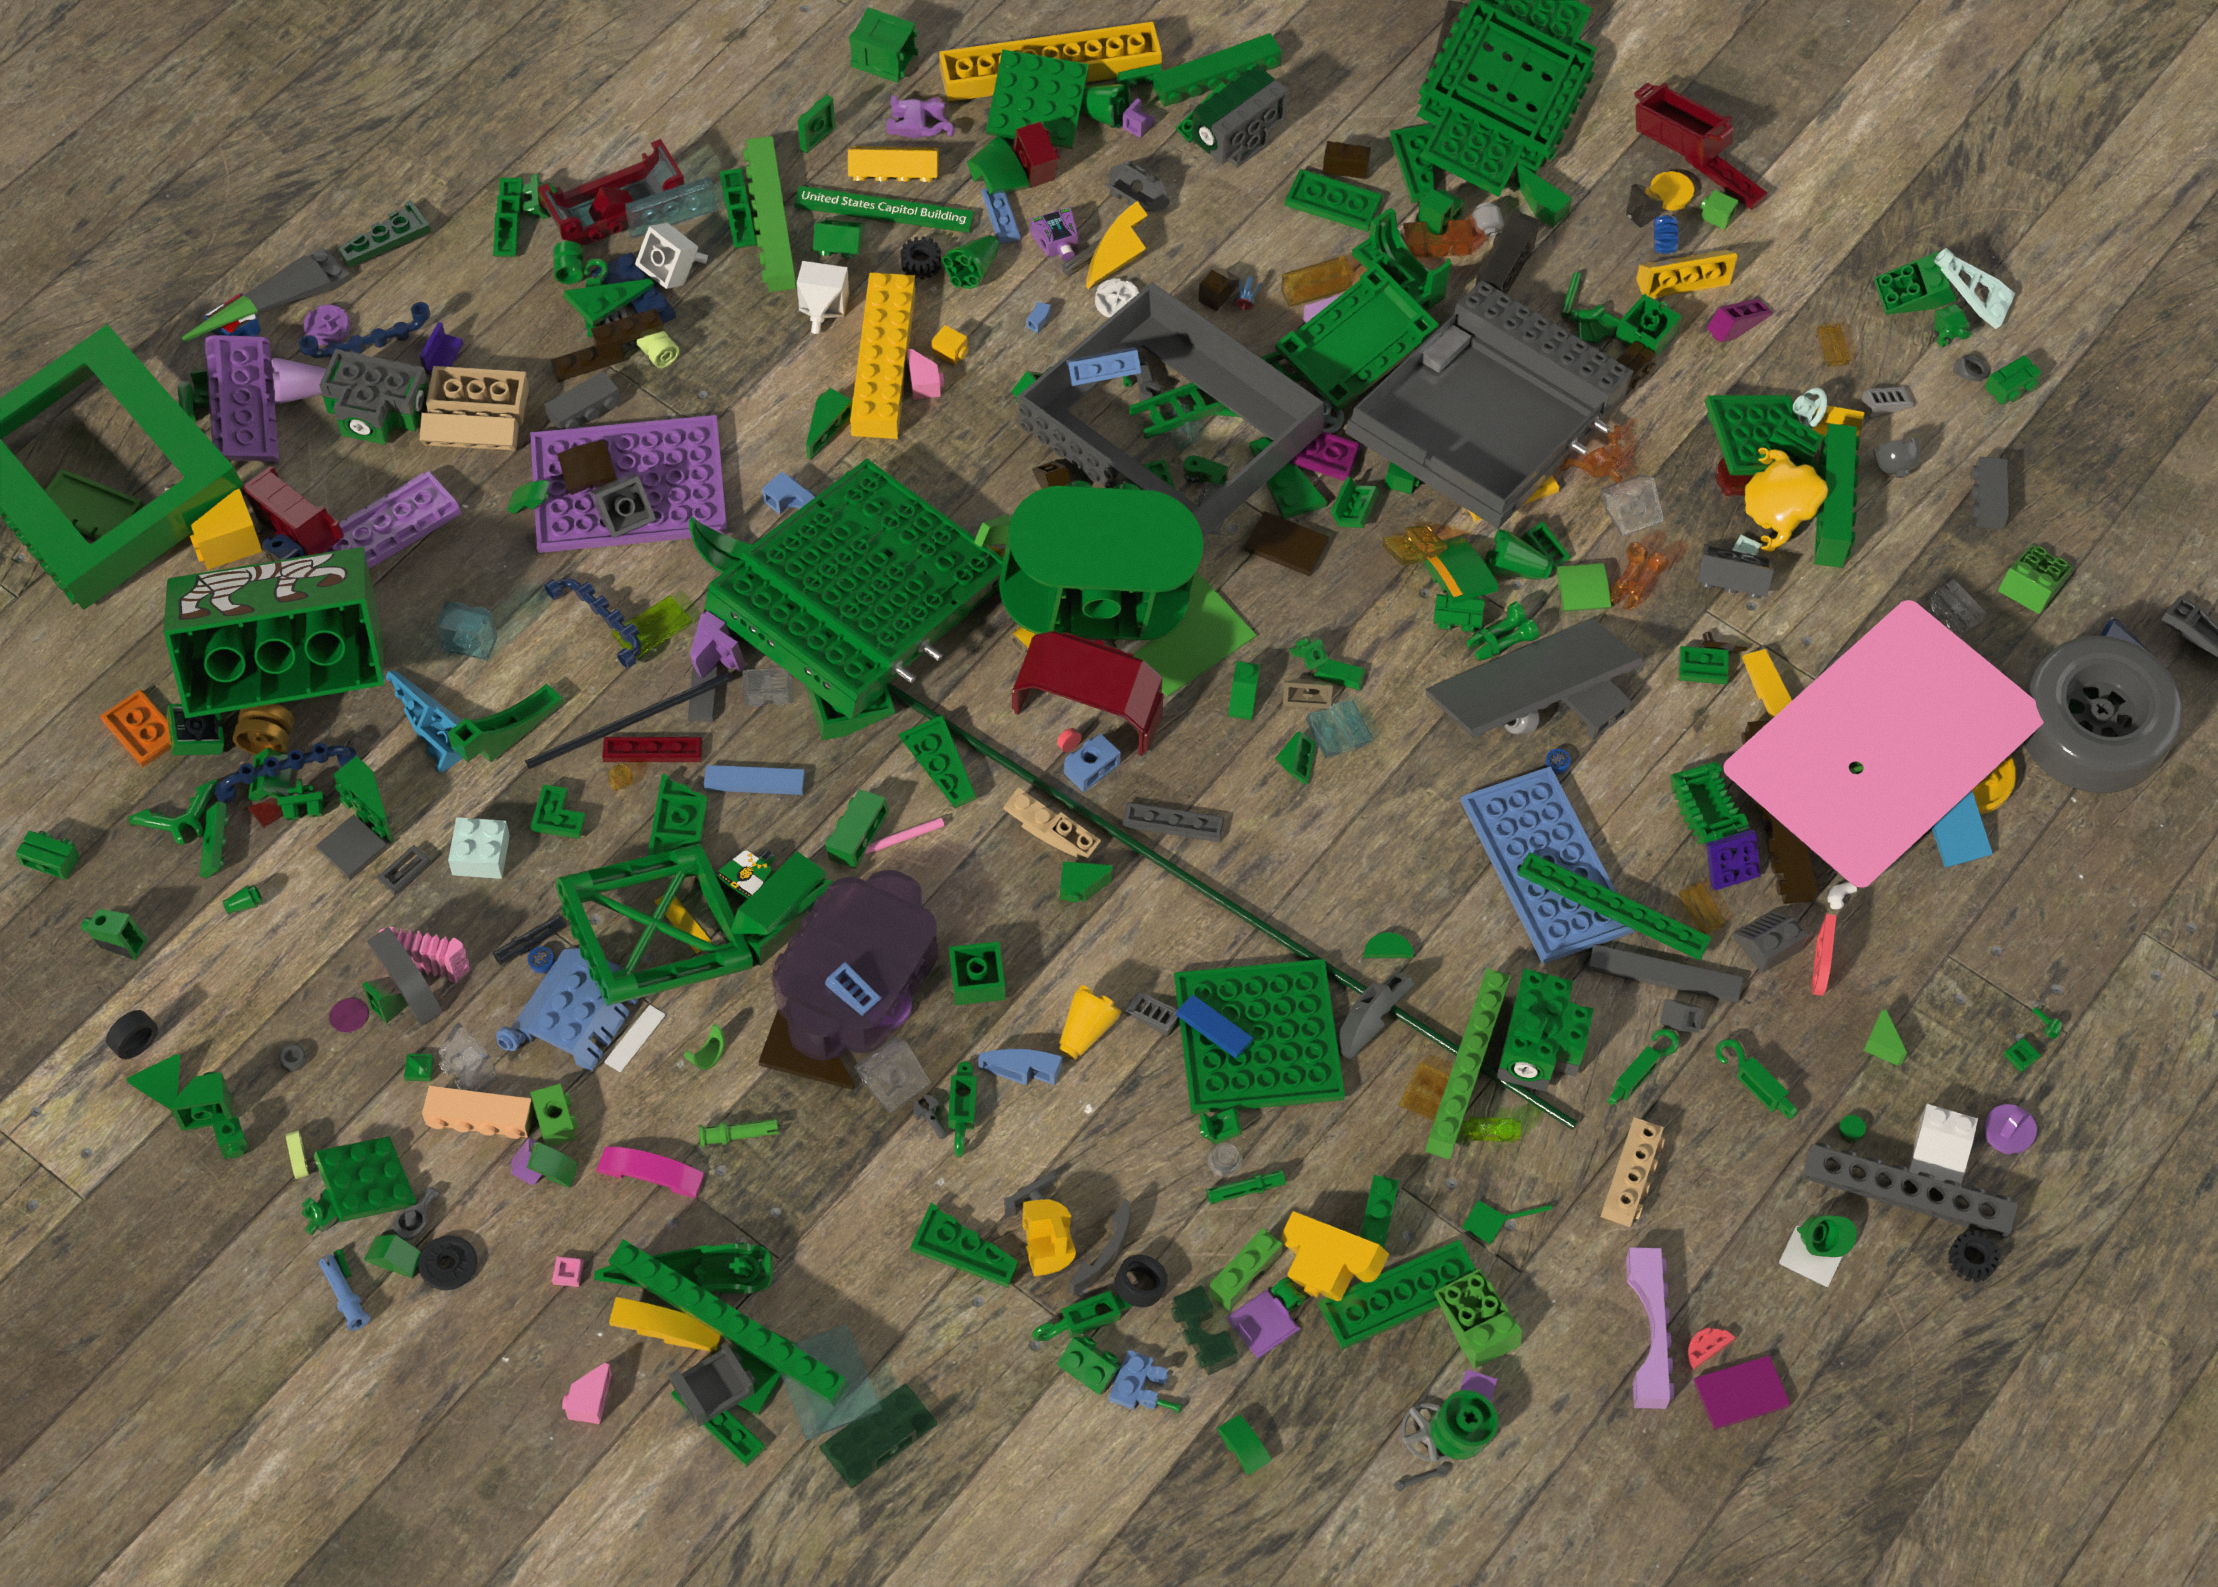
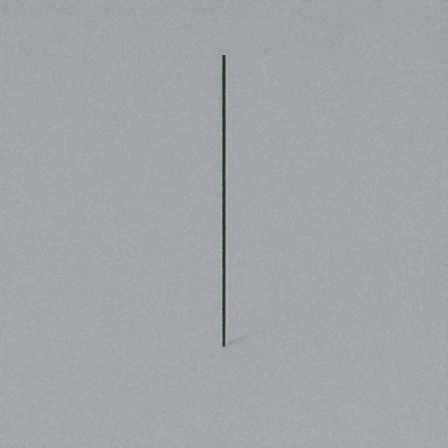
M886 684L890 695L929 720L940 716V714L893 684ZM944 718L951 734L1307 961L1322 959ZM1325 961L1327 974L1353 991L1362 995L1368 988ZM1396 1005L1391 1007L1388 1012L1389 1014L1457 1056L1459 1045ZM1483 1061L1480 1072L1569 1129L1573 1130L1578 1121L1523 1086L1496 1079L1498 1070Z

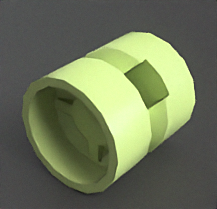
M665 331L637 339V345L646 355H649V359L657 368L669 366L679 355V347L668 337Z

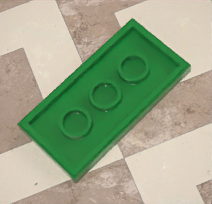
M1300 169L1285 199L1284 206L1368 232L1371 220L1375 218L1382 203L1383 194Z

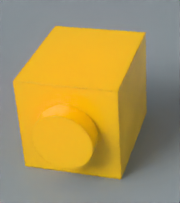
M946 325L932 339V354L954 366L968 354L967 336Z

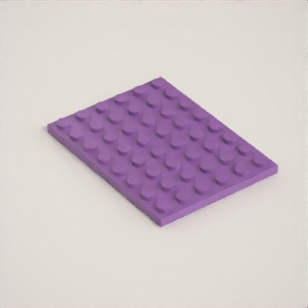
M717 415L530 433L533 482L541 480L550 482L547 489L549 496L543 505L539 504L535 508L538 553L692 538L689 530L691 517L696 518L700 523L717 532L728 535ZM605 440L617 479L631 473L639 476L656 520L612 538L600 518L589 491L596 488L592 485L571 495L567 491L557 454L582 444Z

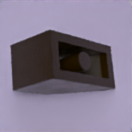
M1212 269L1199 284L1198 301L1218 311L1237 289L1239 279L1241 278L1224 269Z
M1052 461L1032 468L1041 489L1051 486H1065L1071 482L1067 467Z

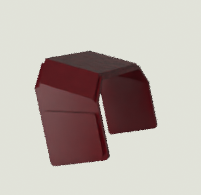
M1056 631L1034 635L1012 689V709H1014V714L1019 715L1030 689L1036 688L1125 718L1139 731L1138 755L1142 756L1143 753H1147L1163 716V677L1144 660L1135 658L1133 654L1105 646V642L1097 639L1096 642L1066 632L1062 634Z

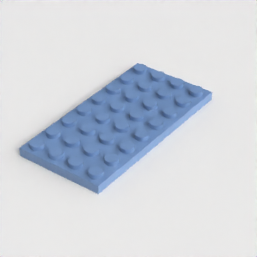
M1551 766L1461 796L1460 802L1542 964L1593 947L1594 944L1600 945L1634 933L1633 929L1518 876V871L1530 852L1616 892Z

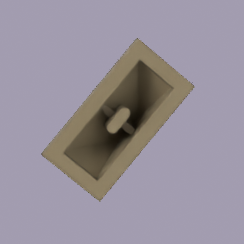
M1312 678L1284 681L1283 706L1331 709L1333 684Z

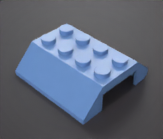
M580 948L563 949L511 1029L525 1033V1040L533 1042L535 1037L572 1054L576 1065L592 1071L598 1063V1059L603 1055V1052L590 1041L593 1037L602 1045L609 1046L611 1038L615 1037L625 1021L624 1018H627L630 1012L621 1003L610 1006L605 1004L596 981H592L590 978L589 965L586 960L582 959ZM607 960L612 973L623 970V967ZM638 999L625 1002L634 1006Z

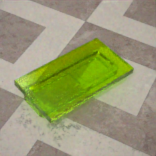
M669 595L624 625L633 623L639 631L637 637L641 642V651L636 657L638 658L693 623V621L672 596ZM616 630L611 632V635L623 649L627 648L630 650L632 648V645L629 642L626 643Z

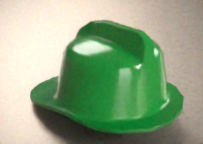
M1814 1215L1806 1219L1802 1227H1797L1806 1250L1814 1256L1841 1257L1853 1248L1857 1239V1230L1854 1223L1842 1216Z

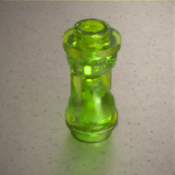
M1468 1116V1121H1463V1136H1468V1142L1500 1141L1514 1143V1140L1520 1141L1521 1120H1515L1514 1117Z

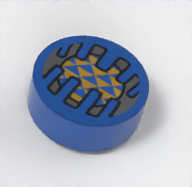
M1553 749L1548 752L1545 765L1546 768L1551 766L1555 774H1562L1568 770L1571 759L1565 750Z
M536 947L531 950L528 955L530 968L537 973L549 971L554 964L551 950L546 947Z

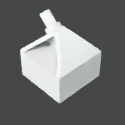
M666 222L648 227L635 265L668 289L684 285L692 263L697 261L706 264L708 255L698 253V246Z
M802 261L797 279L799 311L810 316V321H812L811 333L820 334L821 322H824V318L844 317L849 300L847 267Z

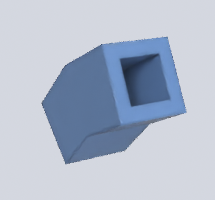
M1037 302L1033 312L1026 318V327L1039 333L1048 322L1051 314V305Z

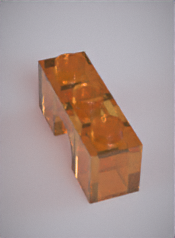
M1470 220L1448 221L1447 231L1443 235L1431 234L1427 230L1426 222L1403 223L1402 239L1416 258L1472 254L1474 240Z

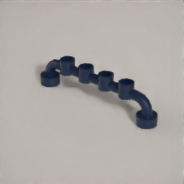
M424 302L413 304L411 314L414 321L407 324L405 322H397L393 328L386 330L377 328L370 335L363 337L354 335L349 341L343 343L331 342L323 349H319L316 337L306 335L300 339L299 346L304 355L319 359L330 357L331 359L335 349L343 351L352 350L354 353L361 354L365 351V345L374 343L376 347L382 348L386 346L387 339L395 336L397 340L405 341L409 338V332L419 329L429 319V306Z
M567 578L557 582L551 579L544 584L545 591L553 600L563 595L562 589H573L581 601L589 604L596 615H600L611 629L614 628L626 643L629 642L632 645L630 650L624 648L616 654L620 663L626 669L636 664L635 658L641 651V642L637 637L639 635L638 629L633 623L625 626L622 623L624 617L618 609L610 612L607 609L610 605L603 595L595 598L593 596L595 590L589 582L581 585L576 580Z
M317 743L312 748L313 752L303 754L300 750H292L288 754V759L280 761L276 757H267L264 760V765L256 768L246 763L240 766L238 773L229 775L217 784L215 788L216 796L220 802L229 803L236 798L237 793L234 785L236 783L250 784L257 777L264 775L275 777L280 771L289 768L300 770L306 763L313 761L324 763L329 757L337 755L338 764L343 767L357 756V753L352 747L343 745L327 747L324 743Z

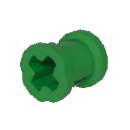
M1289 1277L1281 1279L1271 1290L1274 1295H1278L1283 1301L1288 1312L1297 1309L1306 1299V1296L1303 1293L1300 1294L1294 1287L1292 1279Z

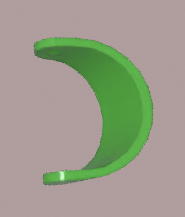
M713 1024L710 1036L703 1047L694 1055L690 1051H686L684 1053L685 1059L701 1070H708L715 1066L720 1060L725 1047L722 1029L718 1025Z

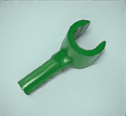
M2035 1007L2032 1012L2047 1025L2044 1029L2045 1034L2052 1039H2056L2061 1033V1021L2055 1018L2051 1020L2040 1009Z

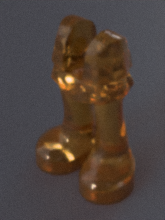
M1637 542L1629 544L1626 551L1629 561L1628 566L1620 579L1615 582V587H1612L1610 594L1611 602L1616 605L1623 592L1629 593L1630 596L1624 609L1629 611L1641 602L1640 599L1644 596V591L1654 576L1664 572L1669 566V560L1665 555L1653 552L1649 556L1636 583L1632 581L1648 557V551L1645 546Z

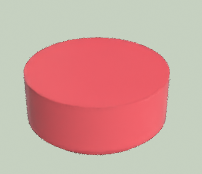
M1068 728L1059 736L1057 745L1064 752H1070L1078 746L1082 736L1075 728Z

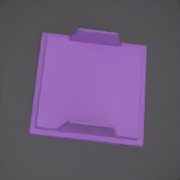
M1266 1289L1226 1317V1320L1257 1359L1300 1330L1278 1298H1275L1269 1289Z

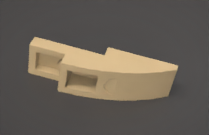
M1019 787L1003 807L1005 811L1023 823L1022 828L1053 847L1075 857L1087 860L1101 842L1100 839L1061 812L1057 815Z

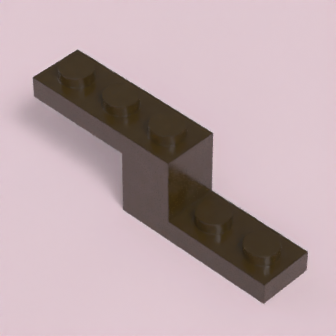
M657 308L591 328L594 346L551 359L558 382L623 362L624 357L621 344L664 331V325Z

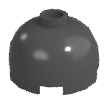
M1911 438V443L1902 442V439L1879 445L1880 450L1873 449L1875 461L1881 471L1889 475L1895 474L1896 478L1909 476V471L1915 469L1921 460L1919 439Z

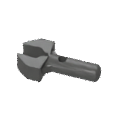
M924 1094V1100L929 1105V1111L921 1108L915 1099L913 1105L915 1118L917 1120L921 1118L927 1119L938 1138H946L948 1133L935 1114L936 1110L940 1109L937 1099Z

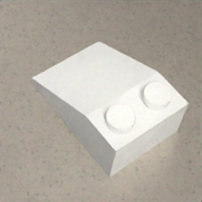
M1927 1104L1920 1117L1908 1172L1917 1175L1919 1172L1928 1173L1934 1176V1180L1941 1182L1952 1180L1960 1183L1961 1187L1978 1118ZM1905 1183V1185L1914 1187L1911 1183ZM1936 1190L1929 1191L1940 1195V1193Z

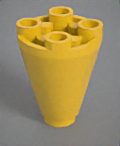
M1080 985L1073 995L1059 1041L1060 1047L1058 1050L1073 1060H1076L1078 1055L1081 1056L1119 1019L1121 1010L1113 1006L1114 1002L1103 995L1100 998L1092 995L1094 992L1084 985Z

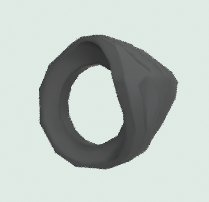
M1973 355L1962 356L1955 362L1953 367L1954 373L1970 381L1980 382L1986 378L1988 373L1984 362ZM1971 361L1978 364L1982 369V374L1972 372L1967 368L1966 362Z

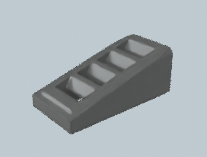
M1138 992L1125 1010L1127 1014L1166 1037L1170 1035L1179 1022L1175 1008ZM1141 1000L1144 1001L1145 1004L1139 1012L1135 1011ZM1149 1006H1152L1153 1009L1148 1016L1144 1015ZM1158 1010L1161 1011V1014L1158 1016V1018L1156 1020L1153 1019L1156 1012ZM1167 1015L1169 1016V1018L1164 1024L1161 1021Z

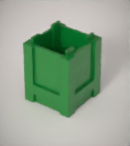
M867 7L860 22L849 36L851 67L898 83L901 78L905 77L904 71L915 55L918 56V48L915 47V38L918 37L915 23Z

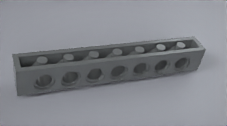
M1824 1143L1811 1144L1808 1149L1801 1179L2007 1238L2011 1234L2018 1204L2011 1202L2012 1199L2010 1197L1986 1195L1985 1190L1976 1187H1970V1190L1962 1188L1960 1183L1952 1180H1944V1182L1934 1180V1176L1924 1172H1919L1918 1175L1908 1172L1909 1169L1904 1166L1883 1165V1161L1876 1158L1868 1157L1865 1160L1857 1157V1154L1852 1151L1842 1150V1152L1831 1150L1832 1147ZM1826 1161H1835L1839 1166V1170L1837 1172L1829 1171L1826 1167ZM1853 1168L1861 1169L1864 1172V1178H1854L1851 1170ZM1877 1176H1886L1890 1181V1186H1881L1877 1181ZM1911 1183L1914 1185L1915 1194L1906 1193L1903 1189V1184ZM1930 1190H1936L1940 1193V1202L1930 1199ZM1955 1198L1964 1199L1967 1203V1209H1959L1955 1205ZM1982 1205H1987L1992 1209V1217H1986L1982 1214Z

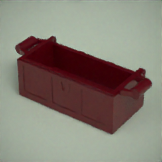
M1665 82L1660 86L1646 83L1634 92V96L1640 101L1635 105L1636 131L1688 159L1705 166L1732 144L1734 129L1731 116L1725 118L1713 112L1711 109L1669 89L1668 84Z
M269 466L242 486L257 520L276 535L283 533L302 547L305 556L324 553L339 542V539L344 537L338 520L333 519L324 506L316 508L279 479L273 466Z

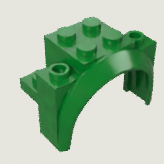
M1389 208L1371 220L1369 238L1352 249V256L1367 270L1375 263H1378L1419 305H1423L1427 310L1444 300L1452 264L1451 260L1448 258L1446 263L1434 271L1432 269L1429 270L1419 262L1408 249L1399 233L1396 211Z

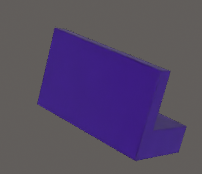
M442 322L437 323L419 356L421 365L428 375H432L433 366L451 367L463 346L461 338L445 334Z

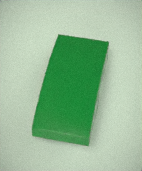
M546 480L530 482L514 490L507 511L515 515L521 508L525 509L528 507L534 510L539 504L543 505L549 496L547 489L550 482Z
M537 1142L534 1143L527 1168L545 1175L549 1181L571 1188L578 1163L565 1154Z
M1240 1414L1216 1428L1229 1452L1234 1451L1247 1475L1252 1474L1272 1461L1262 1442Z

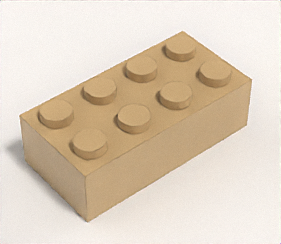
M433 366L426 401L428 413L430 410L442 411L443 414L452 415V412L459 411L466 413L468 416H475L476 413H486L490 415L489 417L508 414L516 419L519 426H522L529 392L526 372Z

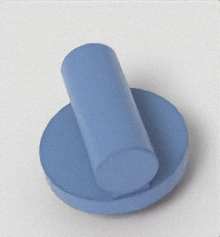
M502 1026L496 1033L497 1043L504 1050L515 1051L519 1044L525 1041L526 1034Z

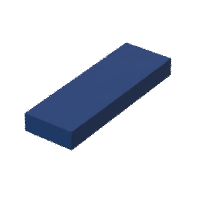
M1194 995L1177 1010L1176 1016L1236 1059L1252 1043L1253 1038Z

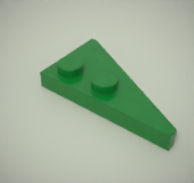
M651 279L569 289L564 291L563 297L593 327L653 288L654 282Z

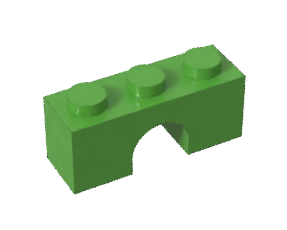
M1262 1227L1214 1278L1210 1284L1209 1295L1230 1311L1247 1293L1248 1286L1256 1275L1260 1272L1265 1274L1281 1257L1283 1244Z

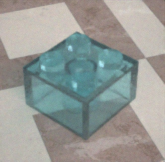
M445 601L435 624L442 650L488 661L498 638L492 612L483 607L475 608L466 606L461 602Z

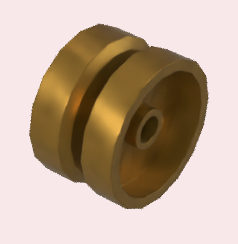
M277 704L240 709L239 723L236 725L233 734V742L237 747L252 755H256L268 747L283 754L286 753L289 743L288 735L291 734L294 724V717L290 711Z

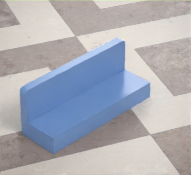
M1135 347L1066 360L1072 386L1141 373L1138 351Z

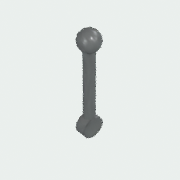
M1441 1465L1436 1471L1404 1482L1397 1481L1394 1484V1488L1396 1491H1402L1407 1486L1436 1476L1443 1478L1447 1475L1448 1469Z

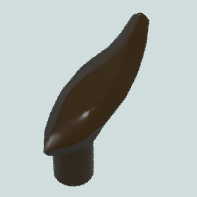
M1705 632L1702 635L1704 640L1702 645L1704 648L1729 650V654L1747 651V647L1715 641L1711 632Z

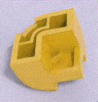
M1049 1199L1023 1202L1022 1228L1026 1230L1028 1243L1025 1249L1034 1277L1055 1273L1064 1269L1074 1260L1076 1255L1070 1235L1071 1214L1065 1206Z

